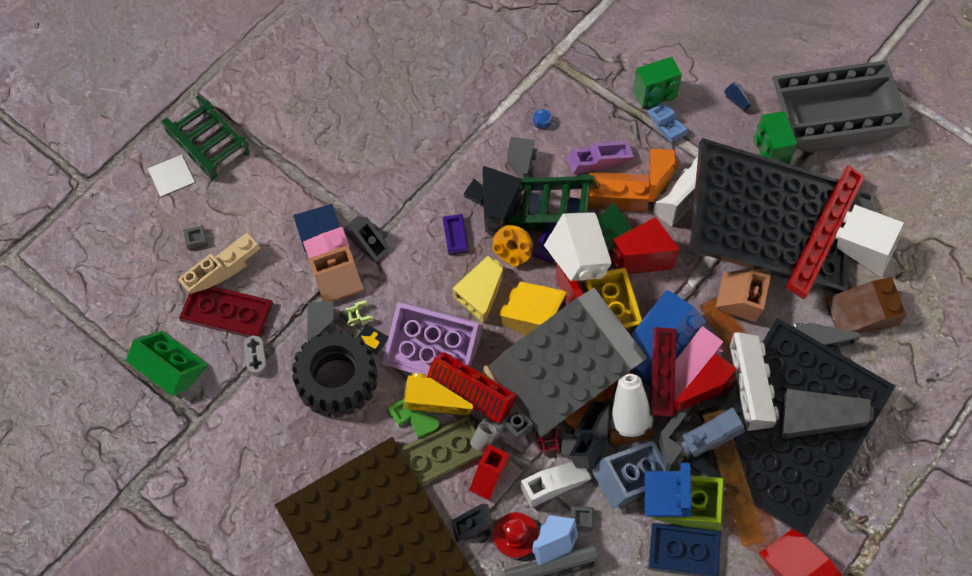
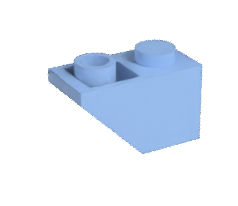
M548 516L545 524L541 526L538 539L533 543L532 551L536 556L538 565H543L571 552L578 537L575 519Z

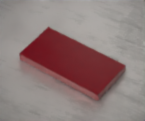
M212 286L199 292L189 293L179 319L181 322L244 337L258 336L261 338L273 306V301Z

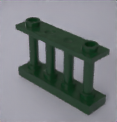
M198 95L196 96L199 104L197 109L178 122H172L166 117L161 123L165 132L213 181L218 177L216 172L217 165L239 149L246 156L250 154L247 147L249 143L243 135L239 136L213 110L212 104L207 99L204 100ZM203 113L210 118V120L190 134L186 133L184 135L181 132L182 128ZM215 125L222 130L202 146L195 147L193 144L195 139ZM229 137L234 142L213 159L205 157L207 151L225 138Z
M590 174L570 177L522 178V191L524 193L521 214L511 216L510 224L518 226L525 231H553L561 216L568 214L570 190L582 189L579 212L577 213H587L590 189H599L600 184L595 176ZM551 190H562L560 210L557 214H548ZM532 191H543L540 213L529 215Z

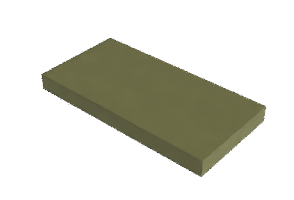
M469 416L400 448L422 486L482 458L485 453L474 449L470 444L476 429Z

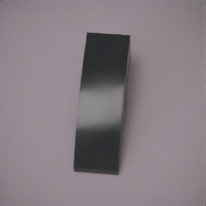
M592 401L575 431L578 440L569 454L576 468H596L608 435L612 411L611 401Z

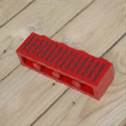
M446 352L434 357L426 377L435 380L473 404V410L480 411L488 419L498 423L509 415L518 395Z

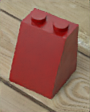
M654 217L613 239L611 265L615 270L626 268L627 274L672 270L675 268L680 248L659 220Z

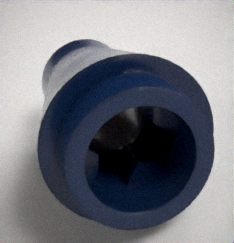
M733 82L724 90L725 97L741 108L742 111H745L752 105L741 84Z

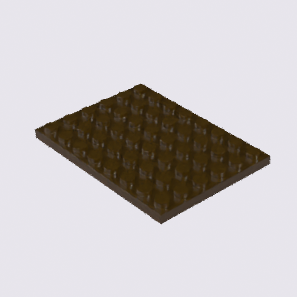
M393 436L275 504L313 576H476Z

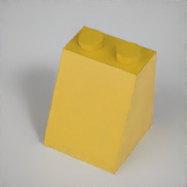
M520 282L517 288L514 287L512 289L508 305L504 304L501 309L502 325L523 335L529 334L566 306L567 292Z

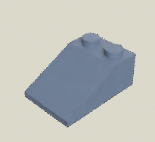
M650 441L603 458L596 468L591 469L612 509H615L645 495L646 471H665L662 455L654 441Z

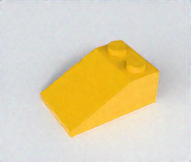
M413 373L412 376L407 378L403 409L463 416H468L473 410V404L435 380L426 378L425 374Z

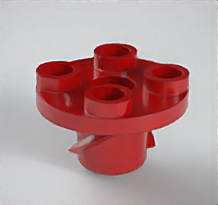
M518 512L509 513L501 517L493 530V541L497 550L504 556L515 560L533 552V543L539 537L537 525L532 518Z

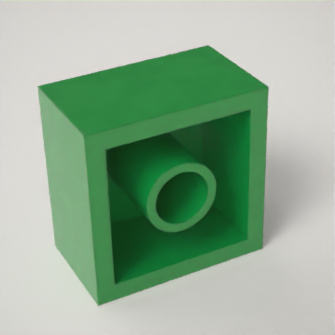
M672 56L636 68L633 93L642 109L654 107L659 103L672 101L678 97L682 73Z
M785 111L761 115L759 124H757L756 134L753 136L754 145L758 146L760 151L759 155L790 164L797 143Z

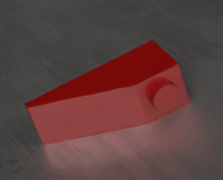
M714 354L676 399L674 410L676 412L682 411L722 394L726 387L730 389L737 379L734 377L737 368L717 354Z

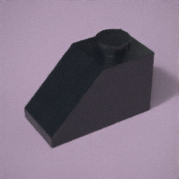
M357 216L343 228L354 245L374 262H377L390 250V247L367 217Z

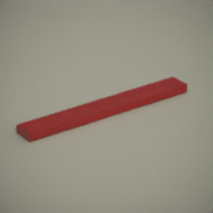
M849 165L844 169L785 287L802 299L807 297L835 240L836 234L865 178L863 174Z

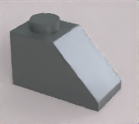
M333 301L308 302V343L311 342V337L315 335L320 337L323 335L322 332L329 331V334H331L336 329V321H339V309H335Z

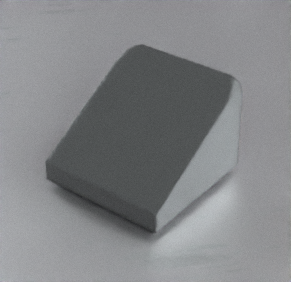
M858 190L850 211L852 212L855 205L871 210L876 196Z

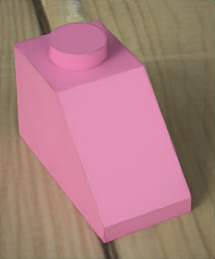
M342 227L303 241L309 258L346 245L349 247Z

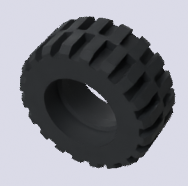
M334 330L332 334H329V331L322 332L323 335L317 337V335L311 337L310 343L305 342L301 346L302 352L298 351L296 353V362L292 364L293 382L303 403L317 414L321 411L322 415L330 417L331 414H335V417H342V413L348 412V415L355 413V408H363L365 406L364 401H370L372 398V390H376V379L378 378L374 356L369 346L365 345L364 340L360 337L354 338V334L350 332L342 334L341 330ZM344 360L355 366L353 377L340 387H323L315 380L319 369L330 361Z

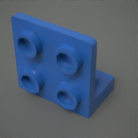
M681 463V471L645 472L646 517H692L690 463Z

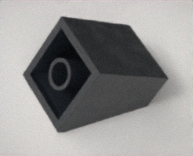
M484 166L482 174L485 232L494 237L499 229L511 225L510 218L515 216L522 201V179Z

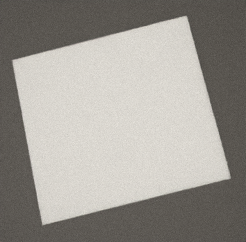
M182 155L148 168L160 197L194 183V179Z

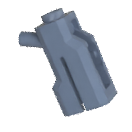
M731 408L713 420L683 435L685 441L681 442L687 455L692 453L695 458L744 433L745 429L735 410Z

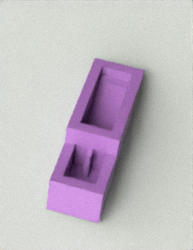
M628 141L593 143L590 148L572 149L567 157V161L572 174L575 175L611 168L633 160L634 156Z

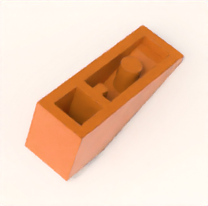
M650 148L648 164L649 202H653L672 180L674 170H678V158H675V150Z

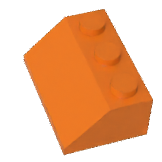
M588 172V174L595 176L600 184L599 189H590L588 208L607 209L615 203L619 210L647 212L649 202L648 175Z

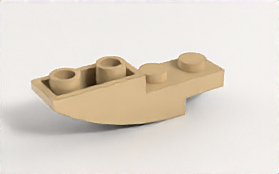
M246 232L214 257L212 254H209L179 277L178 281L190 294L208 289L245 268L247 265L244 261L261 248Z

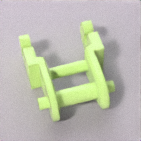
M367 300L357 302L355 306L346 308L343 311V314L348 317V326H354L359 323L364 325L368 323V320L374 321L373 316L360 317L359 309H362L363 305H369ZM356 312L357 318L353 319L351 313Z

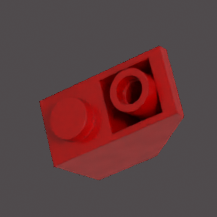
M489 444L478 464L469 492L489 501L509 464V454Z

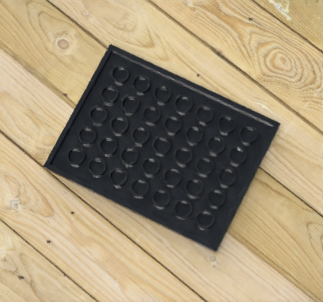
M702 138L699 142L689 251L790 279L839 179ZM835 239L812 286L841 293L847 291L848 255L837 248L838 239Z
M777 318L762 342L765 346L764 364H768L770 370V377H767L768 384L772 385L774 389L772 403L773 407L777 406L779 420H776V424L772 428L747 431L738 384L736 383L715 417L733 408L741 420L745 432L695 458L691 455L687 463H690V467L706 477L723 478L724 488L790 529L807 537L896 385ZM787 389L870 399V407H874L873 420H869L865 427L786 439L781 438L784 395Z

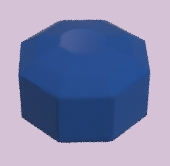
M540 109L536 111L533 116V123L536 128L546 129L550 127L552 115L549 110Z

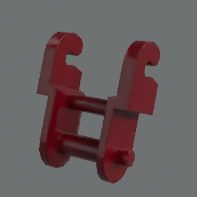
M557 426L553 428L554 438L547 440L540 438V435L535 430L537 442L542 446L540 451L544 453V456H546V452L555 450L560 453L561 445H558L557 441L559 440ZM554 441L555 446L545 448L544 443Z

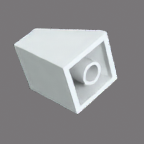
M855 205L852 212L848 211L843 223H846L844 228L840 227L835 239H838L837 248L882 277L897 247L904 222Z
M595 213L563 214L544 244L570 281L602 279L611 265L609 253Z

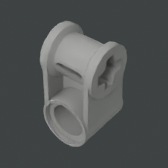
M485 416L470 441L471 446L480 452H485L489 444L493 445L499 440L506 427L503 424L491 421Z

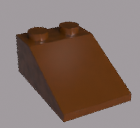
M892 277L870 281L825 299L835 328L858 333L899 326L907 315Z

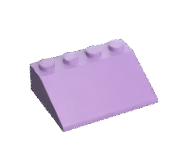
M397 302L382 365L411 373H422L427 377L434 357L446 352L471 367L480 342L484 323L404 302Z

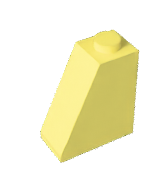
M487 256L453 287V297L482 323L486 322L503 279L501 263Z

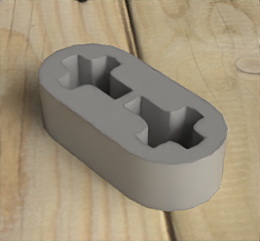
M250 336L244 342L246 366L251 375L261 376L267 370L265 347L260 337ZM253 343L257 344L256 353H253L251 348ZM254 359H257V360H258V362H259V364H260L259 367H258L259 369H254V367H253V366H255V360H254Z

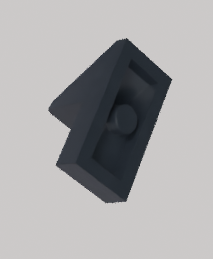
M480 504L452 519L456 542L490 535L489 528L493 527L488 504Z

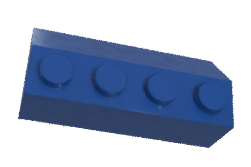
M666 290L630 335L647 357L645 361L630 372L638 376L642 383L651 385L654 327L676 329L677 359L705 324L706 320L694 306L671 291Z

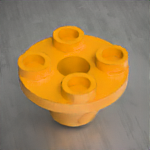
M507 225L499 229L495 234L492 250L504 262L516 267L525 263L531 257L533 243L530 235L518 226Z

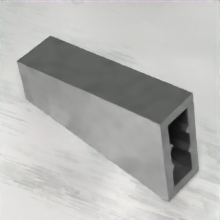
M787 389L784 395L781 438L786 439L862 428L869 423V420H873L874 407H870V399Z

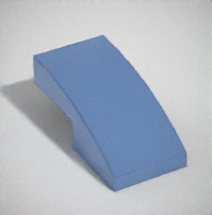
M664 102L648 110V115L654 124L671 143L688 134L687 128L675 118V112Z

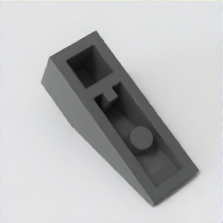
M796 323L792 325L826 346L838 345L840 349L855 346L861 337L858 332L815 323Z

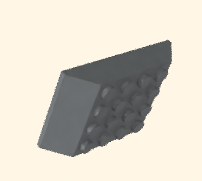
M887 60L772 76L781 110L786 113L797 147L806 152L882 142L911 126Z
M593 288L573 300L504 351L489 365V368L504 387L518 394L515 403L531 420L534 429L542 437L618 381L622 376L645 361L647 357L596 289Z

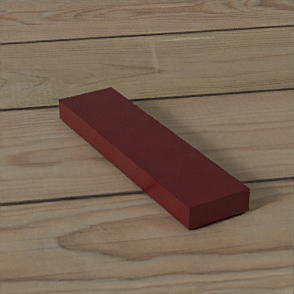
M653 328L650 416L674 417L676 329Z

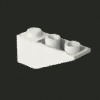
M573 462L540 471L522 480L521 490L530 507L533 508L591 480V477L586 468H576Z

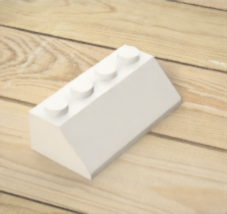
M698 156L693 161L692 166L689 169L685 168L680 174L679 179L676 182L672 181L667 187L666 192L663 195L659 194L653 202V213L671 227L694 205Z
M739 332L734 333L730 349L734 367L737 368L735 374L746 429L751 431L772 428L775 426L776 420H779L777 406L773 407L772 403L774 389L772 385L768 384L767 377H770V370L768 364H764L763 356H765L764 343H760L759 336Z

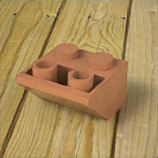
M348 245L308 259L323 301L334 302L364 291Z
M753 269L724 273L715 309L756 322L764 310L771 275Z

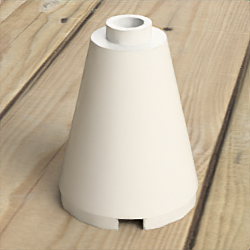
M627 374L619 379L612 404L610 426L613 430H618L622 436H640L645 433L646 429L652 428L654 420L653 416H650V405L641 379L636 375Z

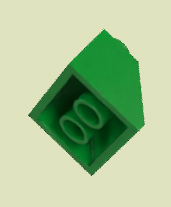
M162 330L134 339L125 360L134 369L140 371L150 381L156 383L172 396L187 391L208 367L205 361Z

